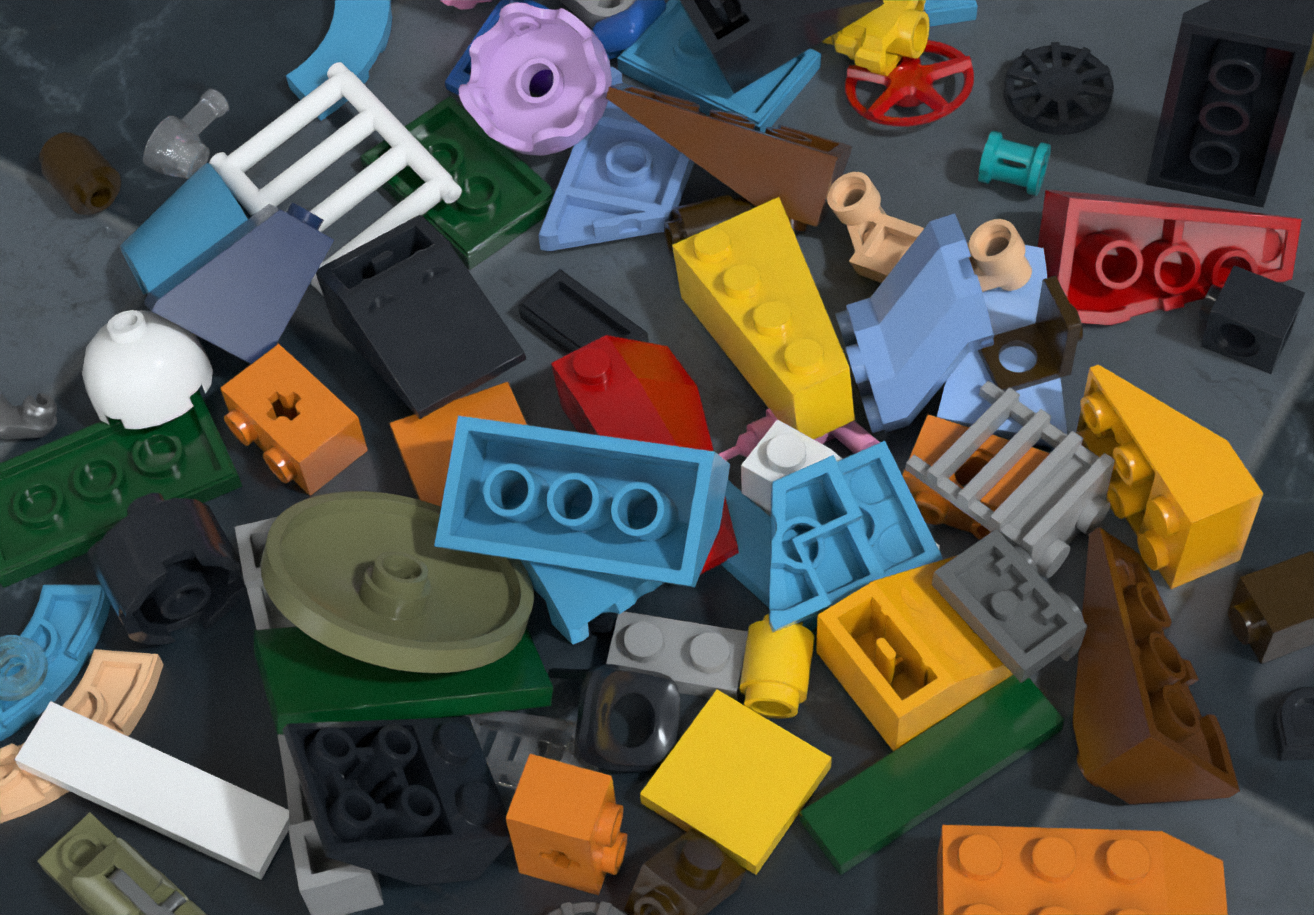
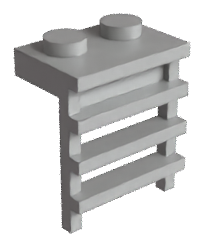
M988 380L980 388L979 396L991 403L992 406L932 466L914 454L906 462L905 470L989 531L993 532L997 529L1012 546L1019 545L1024 548L1034 560L1038 574L1043 575L1045 578H1050L1067 558L1070 552L1069 544L1081 531L1089 535L1101 524L1107 515L1110 503L1105 499L1115 460L1106 453L1098 457L1082 446L1083 438L1074 431H1071L1069 435L1065 434L1050 423L1051 415L1042 409L1037 413L1033 412L1019 402L1020 394L1009 387L1004 392ZM1009 417L1023 426L963 489L949 480ZM1040 438L1055 448L995 511H992L980 502Z

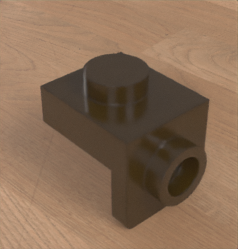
M692 828L642 865L624 912L628 915H706L738 890L746 870L722 852L714 843L708 841Z

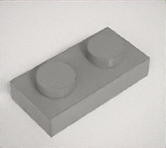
M622 612L617 616L606 664L623 665L660 672L671 677L678 686L679 693L711 698L718 689L738 701L748 631Z

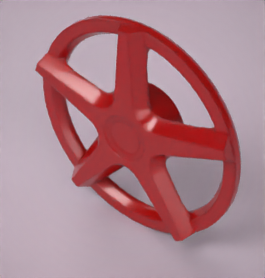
M927 40L923 52L939 54L950 60L930 65H921L920 57L916 59L902 57L898 66L887 77L871 73L867 68L855 64L849 65L845 81L846 97L851 107L859 115L872 122L894 127L927 124L951 114L966 101L974 85V71L971 58L950 45ZM962 72L964 76L963 88L960 94L952 102L948 103L933 88V81ZM858 81H868L886 86V90L869 109L865 108L857 98L856 85ZM925 103L933 110L931 113L914 117L884 116L893 105L915 107Z

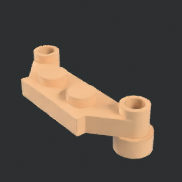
M862 172L844 174L831 185L827 202L838 219L847 225L855 249V253L849 260L850 264L858 275L882 283L924 228L888 216L880 205V193L870 178ZM1004 219L990 220L980 225L973 232L969 243H967L971 254L969 260L974 274L978 276L982 292L997 287L1013 291L1023 287L1029 281L1032 275V268L1025 257V244L1011 222Z

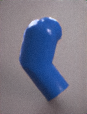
M636 0L628 9L598 21L592 31L603 44L609 60L618 57L624 49L631 47L666 10V3L664 0Z

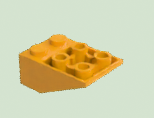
M1099 364L1090 367L1084 396L1080 401L1081 411L1076 433L1083 438L1082 446L1098 457L1106 453L1115 460L1106 499L1110 503L1113 513L1120 519L1126 518L1135 532L1138 548L1146 565L1151 570H1159L1170 589H1173L1240 561L1263 492L1230 443Z
M956 556L874 580L817 616L816 653L893 752L1013 675L932 586L934 571Z

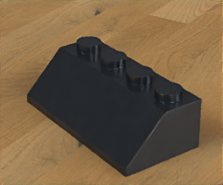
M1210 0L1183 13L1146 185L1264 208L1314 35V0Z

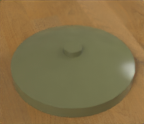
M347 491L318 495L300 501L282 512L271 525L261 560V577L270 599L280 612L296 627L313 639L342 654L367 663L396 670L422 673H450L466 671L493 663L507 655L520 642L534 602L532 581L520 560L435 547L441 507L395 494Z

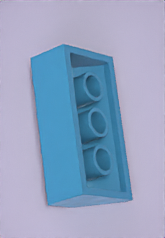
M458 416L434 546L695 588L720 528L730 463L714 451Z

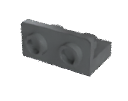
M997 529L934 571L932 586L1021 683L1058 656L1068 662L1079 653L1087 629L1080 609L1069 596L1061 592L1056 593L1038 574L1037 566L1029 553L1019 545L1012 546Z

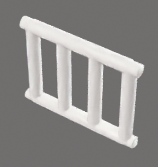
M341 62L335 63L329 68L327 72L328 80L227 156L226 153L220 152L215 154L209 162L233 196L253 216L268 204L275 207L280 205L366 137L377 131L392 148L309 211L324 220L318 231H324L408 165L425 183L327 260L322 261L320 267L418 215L422 216L441 200H444L446 203L456 201L462 193L461 187L441 164L364 83ZM345 97L357 109L358 115L260 190L245 174L247 170L341 98ZM315 274L310 284L313 287H315L323 296L321 287Z

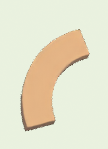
M94 649L82 680L62 707L129 736L144 714L154 694L164 664L158 654ZM11 743L0 749V823L33 812L69 792L18 767L14 759L24 743L19 746Z

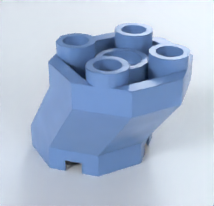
M955 214L930 221L871 298L846 305L847 310L835 313L872 433L885 430L886 433L909 426L969 352L994 345V333L978 276L974 274L969 257H971Z

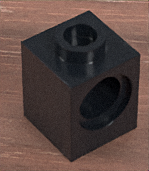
M1233 266L1223 288L1212 284L1201 306L1198 319L1207 322L1201 347L1272 374L1293 331L1305 292Z

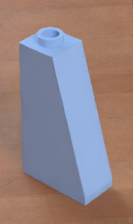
M1025 245V257L1031 265L1032 275L1023 287L1013 291L997 287L983 292L994 335L1036 322L1042 280L1047 278L1044 248ZM1009 347L999 355L1000 363L1006 369L1013 372L1028 371L1036 364L1034 354L1024 347ZM978 350L969 352L946 380L937 414L938 418L971 427L992 406L991 403L979 396L980 388L988 380L992 383L993 381ZM1060 378L1016 391L1020 394V403L1035 413L1042 409L1051 415L1050 423L1067 434ZM1009 417L992 435L1011 440L1023 426ZM1041 438L1033 446V448L1048 453L1055 449Z

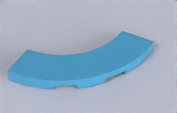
M335 0L333 20L324 40L305 62L286 75L289 89L300 100L329 79L327 76L329 68L338 62L343 63L365 84L370 77L368 71L375 63L379 53L385 51L389 40L393 19L391 0ZM345 97L341 98L317 118L322 121L348 100Z
M43 585L40 599L32 618L20 637L8 650L9 657L0 665V742L37 718L45 711L50 701L55 702L88 661L100 638L111 605L102 585Z

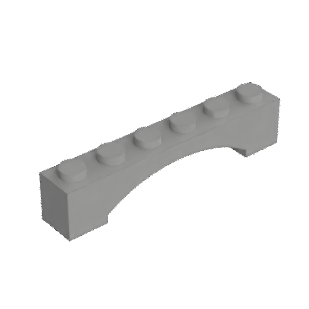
M277 517L235 527L244 583L248 591L257 630L295 626L270 599L261 577V560L267 535ZM278 735L290 819L288 830L299 891L310 914L346 915L384 905L376 872L325 856L285 736Z

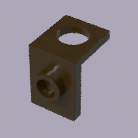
M1052 276L1042 280L1036 322L1034 324L994 335V345L978 350L994 385L1004 392L1009 387L1017 391L1065 377L1072 373L1077 342L1083 338V328L1076 308L1070 304L1057 277ZM1009 347H1024L1034 354L1036 364L1028 371L1013 372L1006 369L1000 363L999 355Z

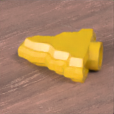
M883 0L884 4L823 40L822 43L834 45L836 52L845 54L850 59L855 60V65L867 68L871 73L887 77L902 57L916 59L922 55L929 36V17L924 11L926 0Z

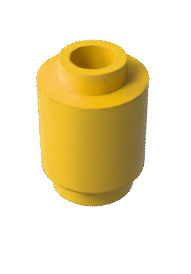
M767 614L762 621L754 622L748 628L739 689L745 695L744 706L763 717L775 719L794 717L798 713L799 704L807 698L815 637L809 629L803 626V622L773 633L769 625V614Z

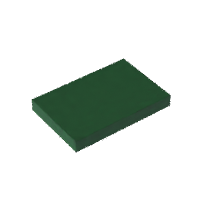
M449 96L404 126L462 189V193L456 201L446 203L444 200H441L423 214L422 217L450 243L469 270L546 217L556 191L515 153L488 136L471 114L453 97ZM383 140L360 156L363 169L392 148L386 140ZM408 165L384 183L382 187L400 203L425 182Z

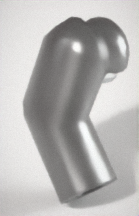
M0 392V437L3 439L44 437L57 424V417L55 416L57 404L50 396L38 393L36 401L32 395H29L24 399L22 405L13 406Z

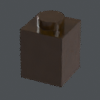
M1313 551L1240 577L1228 610L1229 622L1237 639L1242 644H1249L1261 664L1314 644Z

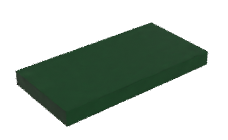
M199 389L190 396L193 404L191 409L183 415L161 425L142 429H125L121 419L108 418L109 424L100 421L0 463V583L3 588L88 553L95 543L102 540L109 530L127 516L128 506L139 497L150 493H160L165 500L187 498L205 503L243 487Z
M296 626L254 630V653L277 735H284L283 728L286 724L445 718L551 706L553 686L527 627L520 642L504 657L482 667L450 673L411 672L367 663L327 647Z

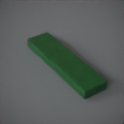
M1012 675L800 811V822L838 873L842 875L1063 729L1065 719L1030 678L1021 683Z

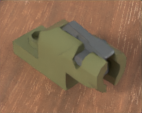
M90 812L37 861L42 869L89 915H207L127 841L117 838Z

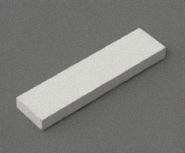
M51 701L14 759L19 768L260 880H262L288 832V825H290L288 809Z

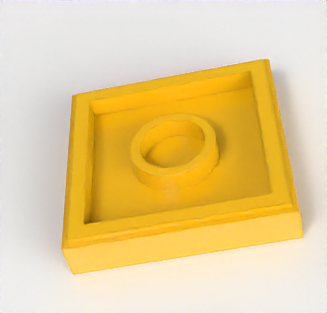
M717 689L641 791V804L686 832L693 828L708 841L714 843L740 866L757 875L830 770L832 757Z

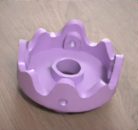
M519 2L504 6L500 10V19L496 25L485 34L477 37L471 44V76L467 84H462L459 87L461 102L485 133L506 148L526 155L543 156L561 152L580 142L593 130L603 116L609 101L606 99L607 92L612 83L609 58L603 44L594 32L565 9H541ZM541 70H552L554 81L549 92L541 97H531L529 85L532 77Z

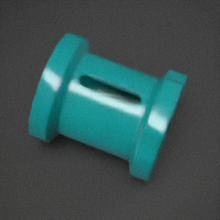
M992 131L982 154L978 181L989 184L993 179L1025 187L1028 195L1037 196L1047 171L1051 145L1043 142L1038 147L1005 140L1001 132ZM1003 159L1023 163L1026 165V168L1007 164Z

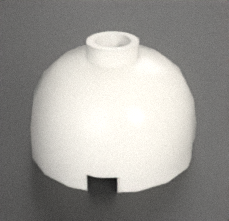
M129 310L112 317L87 345L82 376L88 396L101 421L109 424L108 417L121 419L125 429H142L166 423L191 409L193 404L190 396L199 389L201 384L205 393L208 391L212 384L213 369L206 351L194 333L152 311Z

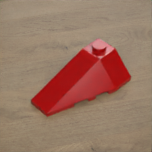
M1045 190L1038 247L1044 248L1047 278L1057 277L1070 304L1076 308L1081 323L1114 325L1130 321V317L1157 310L1169 311L1184 307L1185 303L1204 299L1212 284L1223 288L1233 266L1279 283L1292 280L1302 219L1110 195Z
M605 335L551 363L561 408L579 433L714 451L698 387L668 346ZM726 497L724 499L720 528L701 574L739 553Z

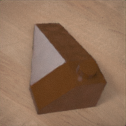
M625 83L610 86L606 99L756 207L779 197L792 229L797 231H806L808 224L817 227L825 220L830 207L827 202V196L831 185L843 175L853 147L780 124L778 128L766 127L765 132L754 130L756 123L747 119L746 115L718 110H710L709 116L698 113L700 105L692 101Z
M1098 527L1089 534L1082 616L1087 629L1079 649L1073 711V726L1079 750L1077 753L1079 769L1090 784L1107 790L1129 804L1230 798L1240 792L1225 735L1216 716L1207 714L1202 717L1189 686L1199 679L1191 661L1181 658L1177 649L1163 632L1171 626L1172 620L1151 574L1139 553Z

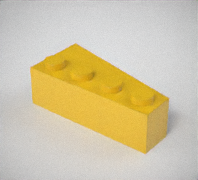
M779 197L672 245L681 298L779 421L815 440L855 420L850 367Z

